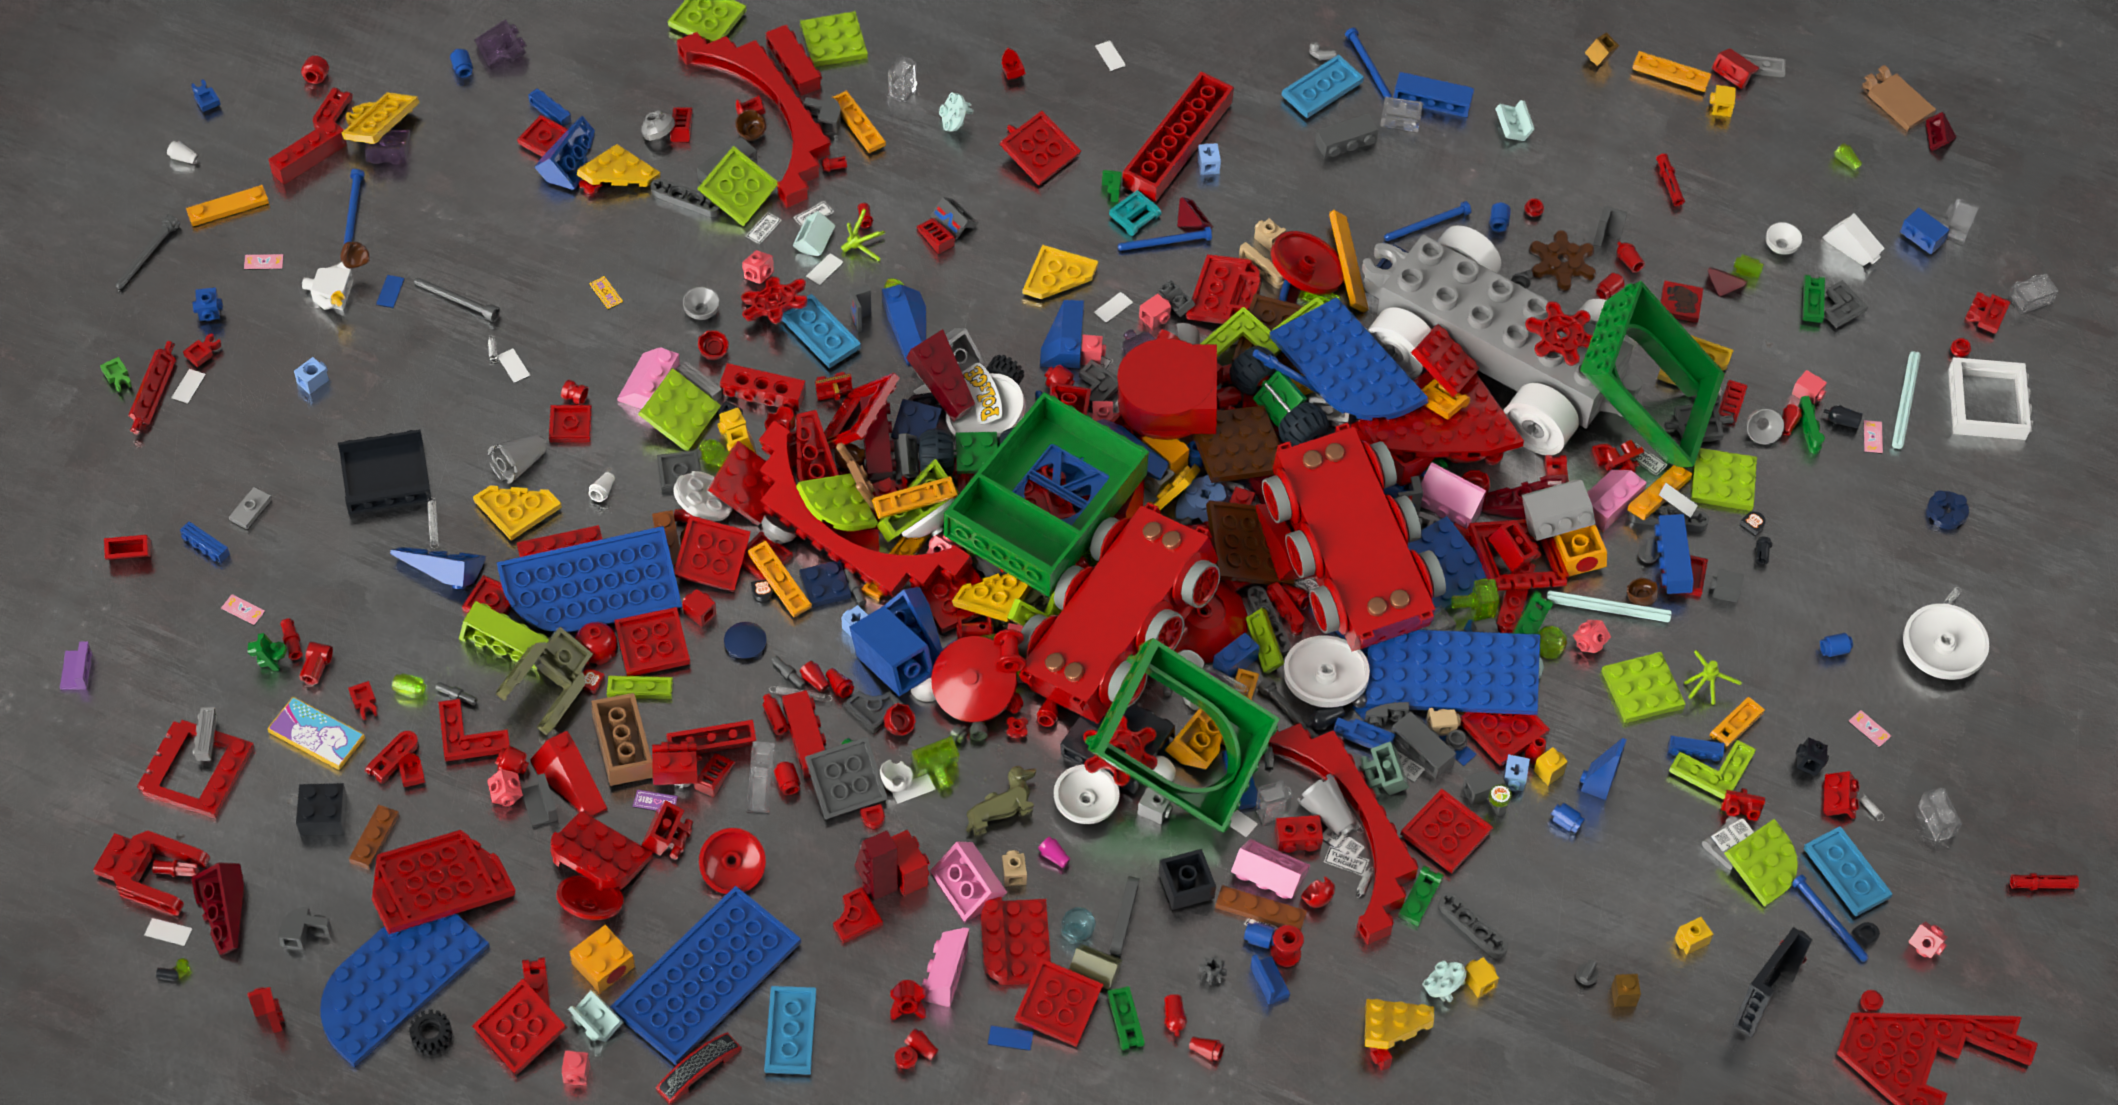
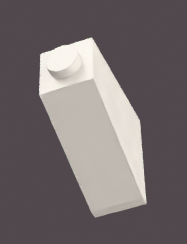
M1855 213L1833 226L1822 237L1826 242L1862 266L1869 262L1871 264L1875 263L1881 257L1879 254L1885 249Z

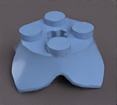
M1208 475L1196 478L1182 491V495L1176 504V518L1183 520L1189 517L1191 521L1200 518L1202 522L1208 521L1206 503L1209 500L1230 502L1232 493L1220 482L1211 483Z

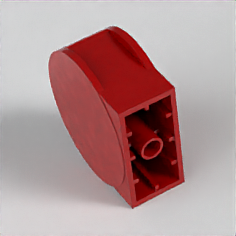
M1164 338L1144 342L1126 354L1119 365L1117 375L1118 408L1123 420L1130 428L1141 435L1159 440L1179 439L1191 434H1216L1217 344H1191L1178 339Z

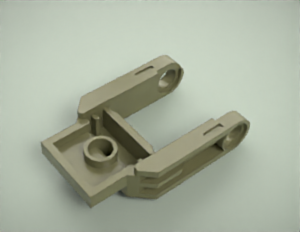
M559 627L547 643H535L527 648L495 694L505 701L508 694L516 685L520 684L533 665L558 686H562L563 691L537 726V729L547 735L556 726L586 684L582 668L593 653Z

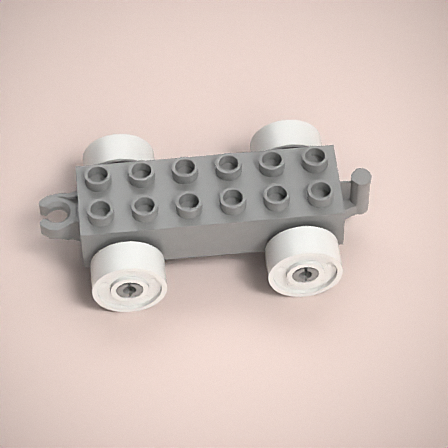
M1452 226L1442 234L1438 241L1422 235L1409 253L1403 252L1401 249L1387 243H1378L1375 245L1374 257L1377 259L1386 258L1391 261L1392 267L1386 270L1377 268L1369 258L1363 260L1362 272L1365 277L1381 288L1377 311L1378 317L1367 331L1405 373L1413 379L1418 377L1425 367L1411 352L1432 328L1439 324L1462 347V350L1476 362V365L1479 367L1478 371L1517 391L1505 408L1504 413L1523 438V447L1538 454L1554 455L1563 449L1578 428V425L1587 428L1599 411L1615 413L1623 417L1580 371L1588 350L1587 348L1577 349L1580 360L1574 366L1567 365L1564 357L1557 352H1550L1544 357L1536 355L1535 345L1542 338L1536 333L1529 332L1526 329L1525 322L1530 317L1540 320L1546 319L1548 317L1546 305L1550 301L1499 275L1498 272L1501 269L1500 255L1491 241L1478 231L1465 226ZM1588 300L1578 310H1585L1591 316L1590 321L1583 326L1586 333L1593 335L1601 310L1607 300ZM1561 308V310H1562V312H1563L1564 314L1569 315V316L1575 315V314H1573V313H1571V312H1569V311H1567V310ZM1558 332L1561 339L1567 336L1564 332ZM1625 335L1615 364L1623 386L1637 400L1642 380L1634 374L1625 375L1631 354L1638 346V343Z

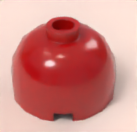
M590 622L577 632L575 639L593 653L586 664L596 663L597 665H602L615 657L618 646L617 637L613 629L607 624Z

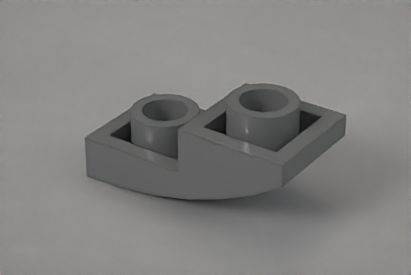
M1171 280L1163 284L1155 292L1163 299L1165 298L1169 301L1171 310L1179 317L1195 306L1194 301L1183 293L1181 288Z
M1409 702L1389 703L1366 711L1364 722L1376 727H1385L1387 720L1398 722L1408 714Z

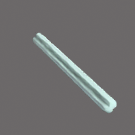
M1915 351L1910 352L1893 436V448L1902 449L1905 441L1921 354Z
M1551 590L1547 592L1546 600L1549 599L1554 604L1663 622H1670L1671 611L1666 609Z

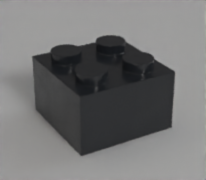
M344 783L299 784L296 825L300 836L344 835L347 793Z
M1202 849L1160 860L1158 873L1172 910L1215 898L1216 884Z

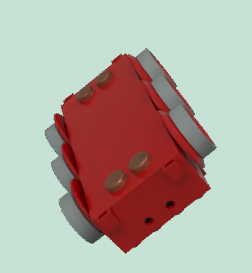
M1348 423L1336 426L1335 433L1293 447L1290 441L1278 445L1272 469L1275 476L1262 481L1263 495L1273 520L1276 523L1290 520L1295 532L1286 535V547L1295 572L1300 578L1314 575L1319 587L1310 590V603L1316 622L1322 632L1327 634L1338 630L1345 636L1350 650L1353 652L1430 626L1436 610L1433 598L1445 594V578L1441 565L1432 551L1428 550L1418 554L1415 550H1409L1408 543L1421 538L1419 518L1411 500L1405 495L1393 499L1390 495H1385L1383 492L1384 488L1394 486L1397 481L1394 461L1387 446L1381 441L1370 445L1364 440L1360 441L1355 427L1350 428Z
M1149 502L1145 507L1141 505L1132 518L1119 520L1110 517L1104 520L1098 526L1091 541L1090 552L1091 556L1098 561L1097 565L1086 568L1072 566L1062 574L1057 583L1054 602L1062 612L1059 615H1051L1049 617L1037 614L1031 617L1021 630L1024 641L1018 645V654L1026 659V664L1019 674L1022 682L1028 684L1032 691L1098 724L1109 710L1132 665L1126 661L1130 654L1135 656L1140 650V645L1152 638L1174 650L1183 634L1184 620L1194 607L1201 608L1205 606L1215 594L1220 580V570L1215 565L1219 559L1210 541L1212 538L1210 531L1199 525L1194 530L1161 515L1158 506ZM1144 673L1128 707L1133 705L1142 694L1147 682L1148 675Z

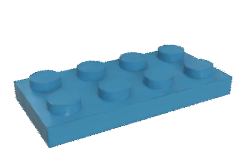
M1337 55L1282 90V96L1308 118L1363 83L1364 77L1340 55Z
M811 293L806 296L808 300L806 307L802 309L792 308L785 311L782 321L830 369L861 349V343Z
M1841 826L1805 844L1803 849L1855 917L1892 897V892Z
M771 986L765 1073L811 1075L816 988Z

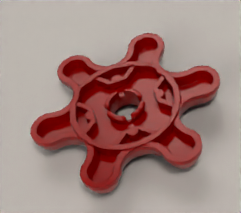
M771 277L765 281L766 287L758 292L748 291L741 295V300L745 304L752 305L742 312V316L746 321H753L760 316H768L769 320L774 324L782 321L785 311L792 308L802 309L807 306L808 301L806 296L797 295L805 290L806 281L804 279H796L790 284L783 285L780 284L778 277Z
M1551 301L1546 305L1548 317L1544 320L1534 317L1528 318L1525 322L1526 329L1529 332L1538 334L1542 338L1534 348L1537 356L1544 357L1550 352H1557L1564 357L1567 365L1574 366L1580 360L1577 349H1588L1593 336L1586 333L1583 327L1590 321L1591 316L1585 310H1580L1572 316L1566 315L1562 312L1560 304ZM1558 332H1564L1567 336L1561 339Z
M1123 716L1109 743L1116 748L1125 749L1126 754L1148 768L1154 770L1157 767L1156 757L1147 754L1144 750V747L1156 738L1155 730L1146 727L1141 731L1132 732L1127 728V719ZM1086 731L1083 735L1084 741L1087 736L1096 735L1097 731ZM1097 755L1085 761V769L1091 774L1097 773L1102 769H1109L1114 773L1113 779L1118 786L1123 787L1130 781L1129 775Z

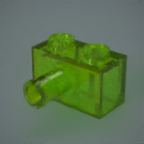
M1495 579L1475 580L1470 595H1452V609L1470 607L1472 622L1490 617L1495 619L1499 604Z
M952 736L911 751L910 758L918 777L934 772L941 790L946 789V785L947 788L953 785L946 767L959 762L960 755Z

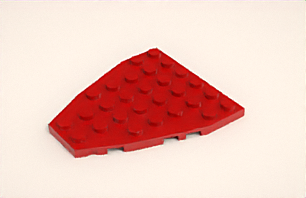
M1427 371L1413 381L1422 390L1435 378ZM1477 373L1458 392L1461 395L1465 394L1470 397L1468 406L1462 407L1448 420L1423 405L1397 418L1388 420L1386 417L1373 418V421L1359 419L1358 423L1359 428L1370 444L1381 441L1387 446L1391 454L1401 456L1403 452L1415 453V457H1448L1449 453H1459L1461 457H1468V453H1480V457H1487L1523 447L1524 444L1523 438Z

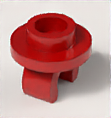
M907 1046L899 1048L895 1053V1062L898 1068L909 1069L915 1067L918 1059L916 1051Z

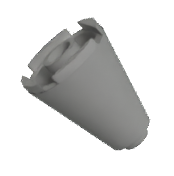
M532 435L494 444L488 450V456L491 455L492 457L490 465L500 480L506 479L507 483H511L546 452L547 443L543 437Z
M1328 774L1326 775L1328 780L1325 782L1321 779L1302 793L1304 798H1298L1297 801L1314 816L1320 815L1321 822L1337 835L1342 833L1345 836L1354 829L1352 825L1355 821L1334 776Z

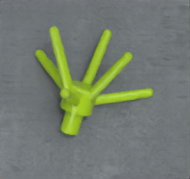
M863 209L858 221L855 223L854 231L851 224L847 223L850 236L847 238L848 242L842 245L841 248L845 253L851 248H859L880 261L881 258L862 246V244L867 240L884 235L885 231H877L861 238L857 233L866 213V209Z
M1698 650L1694 651L1704 665V669L1702 672L1684 681V684L1687 685L1703 677L1688 696L1690 699L1693 698L1707 680L1710 681L1711 703L1715 705V679L1717 676L1738 685L1742 684L1741 681L1720 673L1716 661L1712 660L1707 663Z

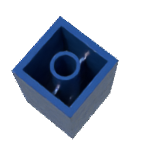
M885 606L849 626L856 656L898 696L903 695L932 676L933 667L927 644Z

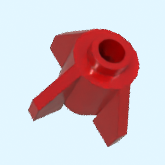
M913 980L900 981L890 991V997L894 1000L890 1011L891 1019L895 1020L902 1015V1012L906 1014L915 1012L917 1016L924 1019L926 1011L921 1000L926 997V990Z

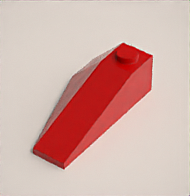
M816 410L796 415L798 482L839 475Z
M1256 504V512L1261 522L1264 537L1266 538L1279 581L1315 578L1314 575L1300 578L1292 566L1286 547V535L1293 531L1286 521L1276 523L1266 504Z
M568 730L548 739L530 759L537 775L545 773L547 783L554 788L557 794H561L567 799L570 805L577 811H583L594 817L608 810Z

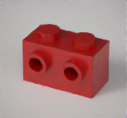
M1320 815L1276 818L1275 836L1277 850L1291 853L1296 850L1315 851L1321 849L1323 834Z

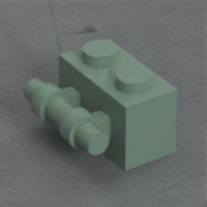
M1391 741L1371 749L1374 760L1369 761L1368 756L1360 758L1362 764L1361 771L1367 779L1366 784L1369 788L1373 789L1376 798L1381 796L1379 791L1381 786H1383L1389 796L1410 788L1397 749ZM1375 769L1378 770L1380 776L1376 779L1373 773Z

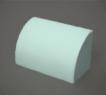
M819 211L807 216L793 243V247L807 255H821L835 225Z

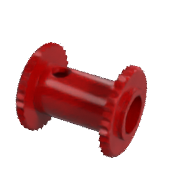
M987 616V622L962 623L961 617L957 618V640L969 636H981L993 640L994 631L991 617Z
M1006 629L994 636V642L1001 645L1002 657L998 658L995 662L998 670L1013 673L1024 668L1026 661L1022 656L1018 655V645L1024 641V636L1020 631Z
M1293 925L1280 926L1274 932L1273 942L1275 946H1272L1270 953L1277 965L1289 968L1300 961L1302 955L1300 949L1304 944V936L1300 929Z

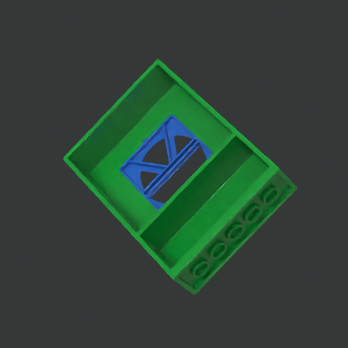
M1043 392L944 512V536L1050 597L1055 591L1062 574L1068 568L1075 566L1091 546L1093 535L1098 526L1104 520L1114 517L1145 478L1148 469L1149 451L1144 446L1130 441L1126 436L1112 431L1108 426L1096 422L1089 415L1080 413L1073 406L1066 405L1055 396ZM1062 463L1076 466L1086 474L1083 478L1060 486ZM1053 464L1052 480L1036 471L1046 465ZM1028 479L1082 510L1071 517L1059 519L1025 499L1024 490ZM1087 485L1091 486V495L1088 501L1072 492Z

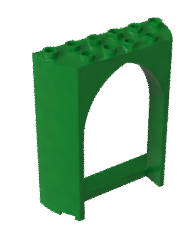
M1642 281L1634 284L1630 283L1605 301L1580 371L1667 464L1671 463L1677 467H1692L1695 465L1725 373ZM1625 335L1636 341L1687 397L1697 395L1680 446L1621 382L1615 362Z
M1154 638L1149 639L1140 645V650L1135 656L1132 654L1128 656L1126 661L1132 665L1097 734L1087 736L1085 743L1089 745L1087 749L1219 832H1224L1231 825L1230 819L1233 813L1240 807V799L1250 786L1249 781L1252 774L1259 768L1260 764L1258 762L1261 756L1269 748L1268 742L1278 730L1277 724L1280 718ZM1144 673L1201 708L1215 722L1224 739L1228 757L1227 774L1222 779L1205 788L1184 787L1171 782L1109 743Z

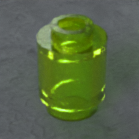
M1742 254L1741 258L1737 256L1733 268H1736L1735 273L1752 279L1754 277L1759 279L1764 264L1760 263L1758 259Z
M404 673L401 675L396 674L392 681V690L396 691V694L414 699L423 696L426 689V684H424L422 678Z

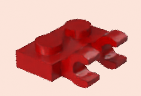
M1977 292L1965 319L1970 322L1978 321V327L1996 334L2010 305V301L1994 294L1991 297H1987L1985 294ZM1983 307L1985 308L1984 311H1981V310L1978 309V308H1983Z

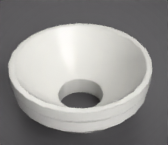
M1789 223L1773 224L1766 233L1767 245L1779 254L1795 252L1802 242L1801 232ZM1784 242L1787 247L1780 248L1776 243Z

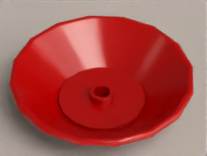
M1219 580L1217 590L1212 599L1201 608L1194 607L1184 620L1183 634L1173 651L1179 653L1182 650H1191L1197 653L1204 663H1212L1217 653L1242 634L1247 633L1246 617H1248L1242 598L1237 592H1232L1226 582ZM1200 611H1205L1206 615H1202Z

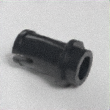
M1762 536L1756 541L1757 556L1755 561L1759 564H1764V559L1765 564L1769 563L1770 548L1773 545L1769 537Z

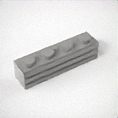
M685 361L677 367V372L713 400L717 401L722 397V389Z
M201 707L200 713H198L199 723L196 725L197 736L194 738L195 748H193V756L196 757L197 761H211L217 719L215 707Z

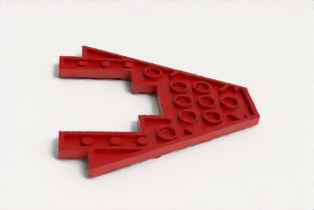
M1852 1012L1837 1054L1894 1105H1944L1948 1093L1926 1085L1937 1051L1958 1059L1964 1042L1967 1041L2030 1066L2038 1043L2016 1035L2022 1018L2019 1016Z

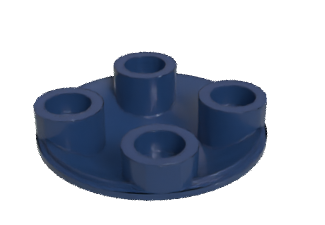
M752 622L734 624L727 630L724 636L725 648L733 658L759 657L762 655L767 642L764 630Z

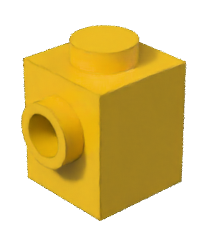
M1717 85L1715 93L1711 92L1710 104H1713L1712 115L1732 116L1735 105V87Z
M739 408L719 414L720 423H718V429L721 435L724 434L728 442L726 432L746 425V421Z
M746 425L726 432L729 452L734 443L739 441L756 453L754 441Z
M1552 747L1537 758L1534 772L1549 786L1564 775L1568 761L1561 752Z
M1699 917L1680 926L1675 940L1678 947L1683 949L1688 955L1709 945L1713 933L1703 918Z
M1484 957L1478 961L1472 960L1465 966L1467 971L1465 982L1477 998L1497 987L1499 977L1496 974V970Z

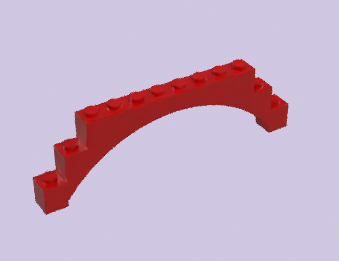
M698 32L678 39V54L686 65H705L735 74L758 87L777 105L787 121L793 140L792 156L788 169L782 181L777 182L778 196L787 208L807 200V191L809 190L807 182L819 177L820 163L818 160L830 155L831 141L827 135L825 136L822 133L819 123L814 122L811 112L804 108L801 98L796 97L792 86L786 83L783 73L781 71L778 72L773 59L768 58L765 48L760 46L756 40L736 47L735 43L731 42L727 36L707 44L706 39L701 38Z
M773 421L760 437L761 449L770 455L769 459L760 469L763 476L762 480L771 486L760 500L764 507L763 511L771 517L775 515L780 518L779 522L785 527H793L796 530L795 533L802 539L808 538L813 541L811 544L820 551L822 549L827 551L828 556L835 562L839 560L845 564L844 567L849 572L860 574V578L868 585L873 583L878 587L877 590L885 597L890 595L894 598L908 580L913 586H921L927 590L940 572L948 580L953 578L958 582L972 565L971 556L956 545H953L951 549L929 554L895 555L866 549L839 536L809 511L796 488L797 483L791 462L790 443L794 439L791 432L776 421Z
M1301 723L1282 731L1277 730L1268 742L1269 747L1273 749V754L1295 761L1309 768L1325 780H1328L1326 775L1332 774L1343 797L1358 815L1372 849L1374 888L1365 914L1359 916L1357 928L1367 945L1391 935L1394 921L1389 913L1404 905L1406 892L1402 885L1416 879L1419 868L1414 857L1411 858L1405 841L1400 840L1395 825L1389 822L1384 807L1378 804L1373 789L1367 786L1362 771H1358L1353 756L1347 753L1342 738L1340 736L1337 737L1334 730L1313 739L1309 731L1304 729Z

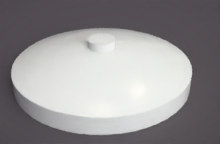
M991 373L990 375L1000 396L1002 417L981 425L978 422L975 405L968 414L956 422H953L946 413V422L954 437L956 438V432H997V443L1000 442L1001 433L1015 427L1024 417L1026 401L1019 385L1010 377Z
M1931 604L1918 609L1909 618L1903 632V644L1910 660L1925 673L1941 679H1962L1974 674L1984 664L1989 652V638L1982 623L1973 614L1955 605Z
M1314 636L1300 641L1288 652L1284 663V679L1288 688L1299 699L1314 706L1339 707L1349 704L1362 695L1369 681V664L1360 649L1351 652L1347 640L1335 636Z

